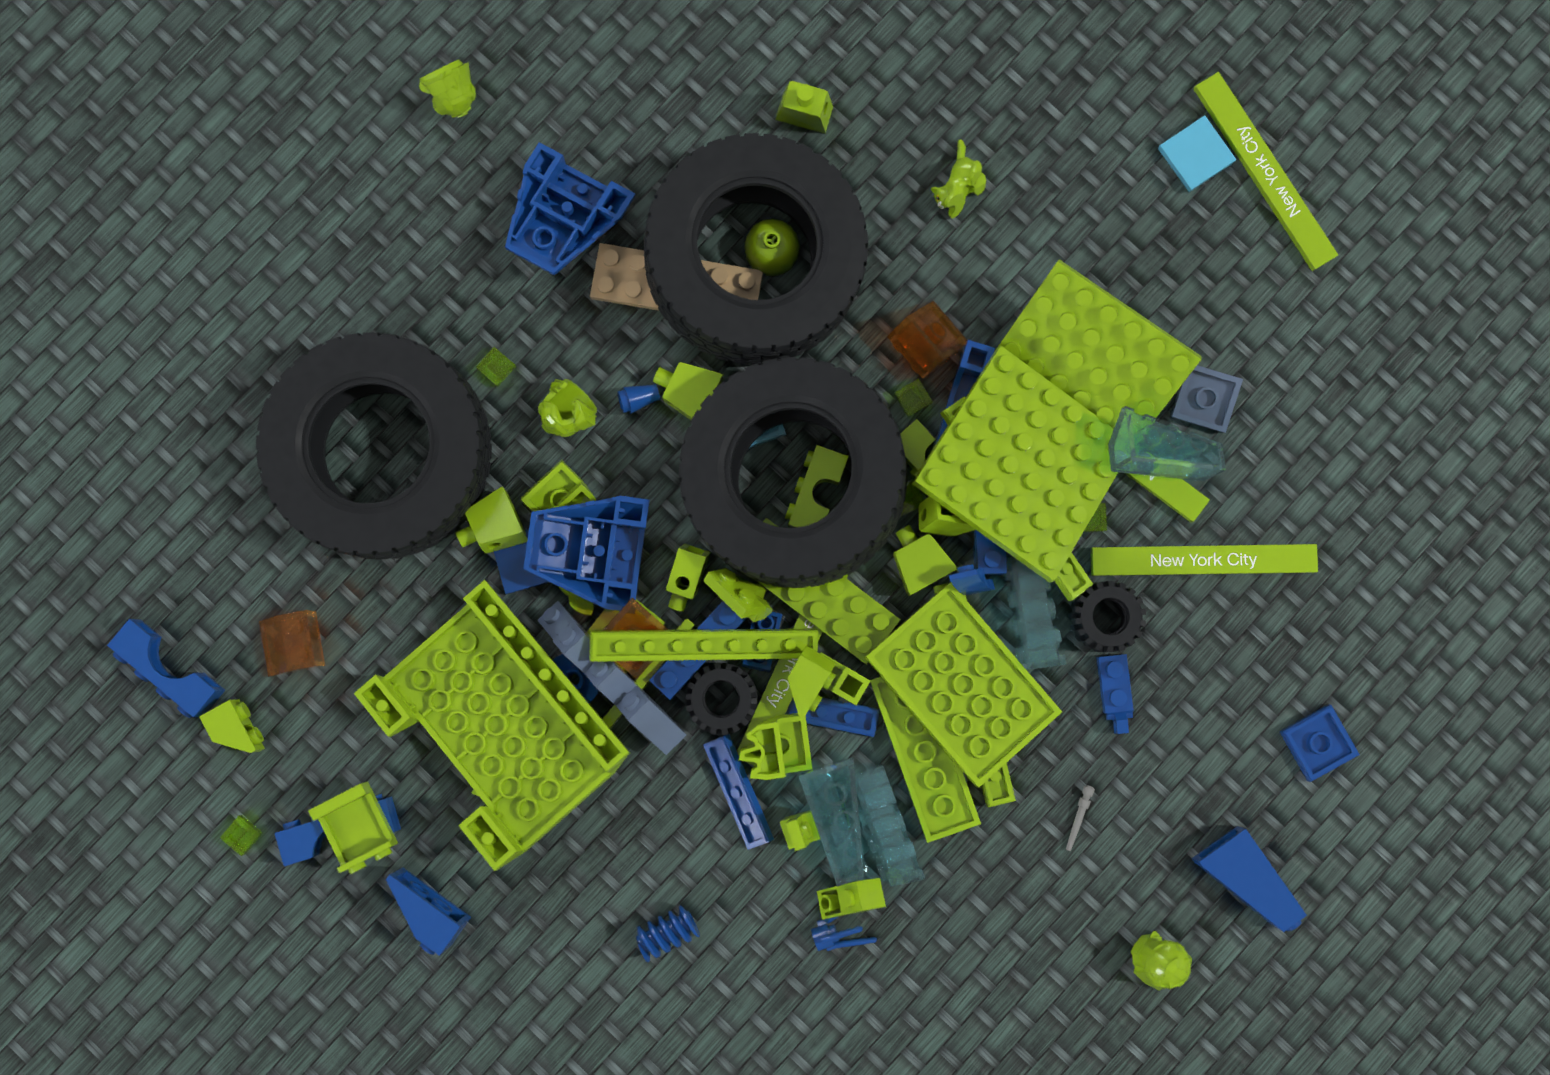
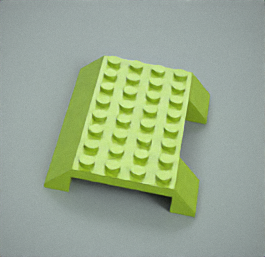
M483 580L463 598L467 603L465 607L384 677L375 674L354 695L388 737L418 722L423 725L487 805V807L480 806L458 826L492 869L497 871L531 848L617 771L630 752L489 583Z

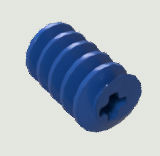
M681 905L678 906L679 916H676L671 910L668 911V921H665L661 915L658 916V926H655L650 920L647 921L648 931L646 932L640 925L637 926V944L646 962L650 961V953L656 958L661 956L660 947L666 953L671 951V943L679 948L681 946V937L686 942H691V932L696 937H700L698 927L692 915Z

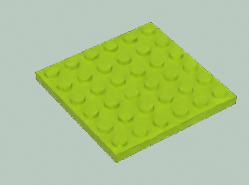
M999 346L912 481V484L1050 583L1054 582L1133 446L1118 431L1108 424H1103L1095 414L1004 347Z

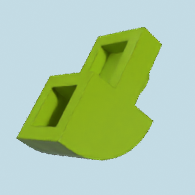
M821 652L820 654L836 663L832 670V673L836 674L828 689L852 704L857 705L870 680Z
M812 810L785 817L780 821L789 849L794 848L797 851L806 848L811 842L822 839Z

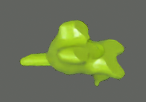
M961 139L957 142V158L952 167L949 180L942 187H931L938 207L941 209L948 207L950 218H955L959 215L969 193H974L978 196L984 191L986 186V177L982 173L981 162L965 157L966 146Z

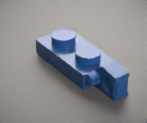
M1127 654L1097 657L1103 713L1106 714V720H1113L1114 734L1129 733L1128 718H1133L1132 711L1134 710Z

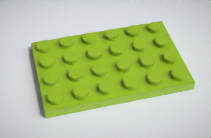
M1060 259L999 344V346L1004 347L1095 414L1103 424H1108L1118 431L1133 447L1202 359L1201 355Z
M951 582L944 586L865 656L867 661L977 788L983 785L1062 713L1060 708Z

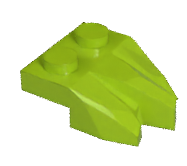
M562 459L521 497V500L533 512L597 501L583 480Z
M727 568L708 572L703 580L741 619L749 617L753 622L765 619L772 613L773 609L763 599L767 590L760 584L748 582Z
M798 713L775 716L757 725L746 734L747 739L754 742V744L740 748V761L756 763V766L751 769L750 778L777 779L786 777V773L812 769L806 716L802 718Z

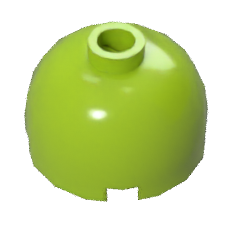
M771 218L762 220L752 227L747 234L744 248L746 259L753 269H757L767 276H777L784 274L793 267L798 258L800 246L798 236L790 225L783 220Z

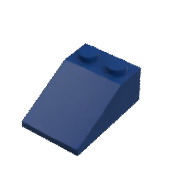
M404 867L391 873L386 879L415 938L421 942V948L429 954L434 955L436 953L440 956L454 943L471 919V916Z

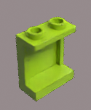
M368 781L360 783L308 810L313 821L319 820L340 863V867L337 868L339 873L348 870L352 874L366 867L365 860L374 856L376 861L391 854L390 847L398 844Z

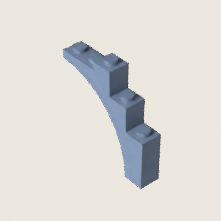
M559 601L548 608L538 619V622L551 636L560 651L588 677L603 695L616 705L633 726L665 755L686 736L678 724L615 661L591 662L589 660L590 635Z

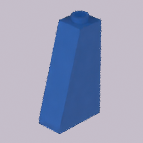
M1236 826L1192 858L1195 864L1282 932L1296 929L1302 923L1301 919L1307 916L1245 828Z

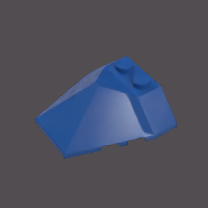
M539 142L524 165V176L521 188L518 190V201L515 213L512 215L505 249L555 275L620 221L636 194L613 181L606 186L566 165L562 154Z
M617 496L531 512L523 569L604 609L634 613L649 500Z

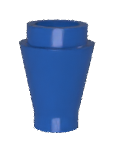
M656 384L623 387V390L617 391L623 413L630 412L632 414L652 402L660 400Z

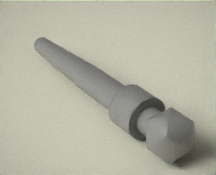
M1085 785L1083 787V797L1079 799V808L1066 847L1068 851H1071L1086 809H1089L1091 803L1089 799L1095 791L1092 786Z

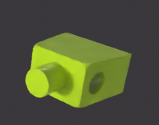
M789 81L783 92L776 120L826 134L833 110L828 91L808 84Z
M679 362L674 373L659 367L653 382L666 388L662 396L664 402L691 420L697 410L700 411L701 403L708 395L712 396L713 390L724 379L723 374Z
M503 486L471 506L465 513L470 526L455 532L462 547L477 541L484 553H491L526 543L528 539L511 498Z
M930 496L919 504V530L921 532L951 537L976 530Z
M910 525L895 533L903 548L894 552L893 557L908 596L957 570L953 561L929 533L918 539Z
M683 544L678 548L666 587V591L672 593L668 604L669 608L684 612L688 598L694 599L698 593L711 552L688 544ZM686 577L689 580V585H684L681 582V578Z

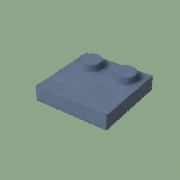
M1197 365L1178 389L1170 417L1226 433L1243 379Z

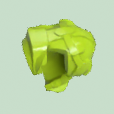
M458 59L419 78L420 90L433 95V108L438 114L449 115L454 118H460L468 114L471 104L476 97L475 87L471 83L469 62L463 64Z
M555 379L554 382H551L549 394L538 407L542 422L541 426L545 432L555 436L568 437L579 430H585L594 426L595 418L597 417V407L589 396L569 379Z
M1153 931L1151 934L1142 935L1134 944L1130 952L1135 968L1133 973L1145 984L1159 991L1162 989L1171 990L1177 986L1181 987L1190 977L1192 958L1180 943L1167 940L1162 941V937H1160L1157 931Z

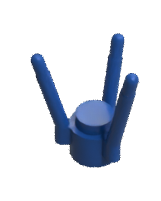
M838 917L818 920V927L811 929L818 951L824 949L830 951L836 948L864 945L877 941L876 937L840 941L839 938L861 932L863 928L858 926L837 932L835 925L829 926V923Z

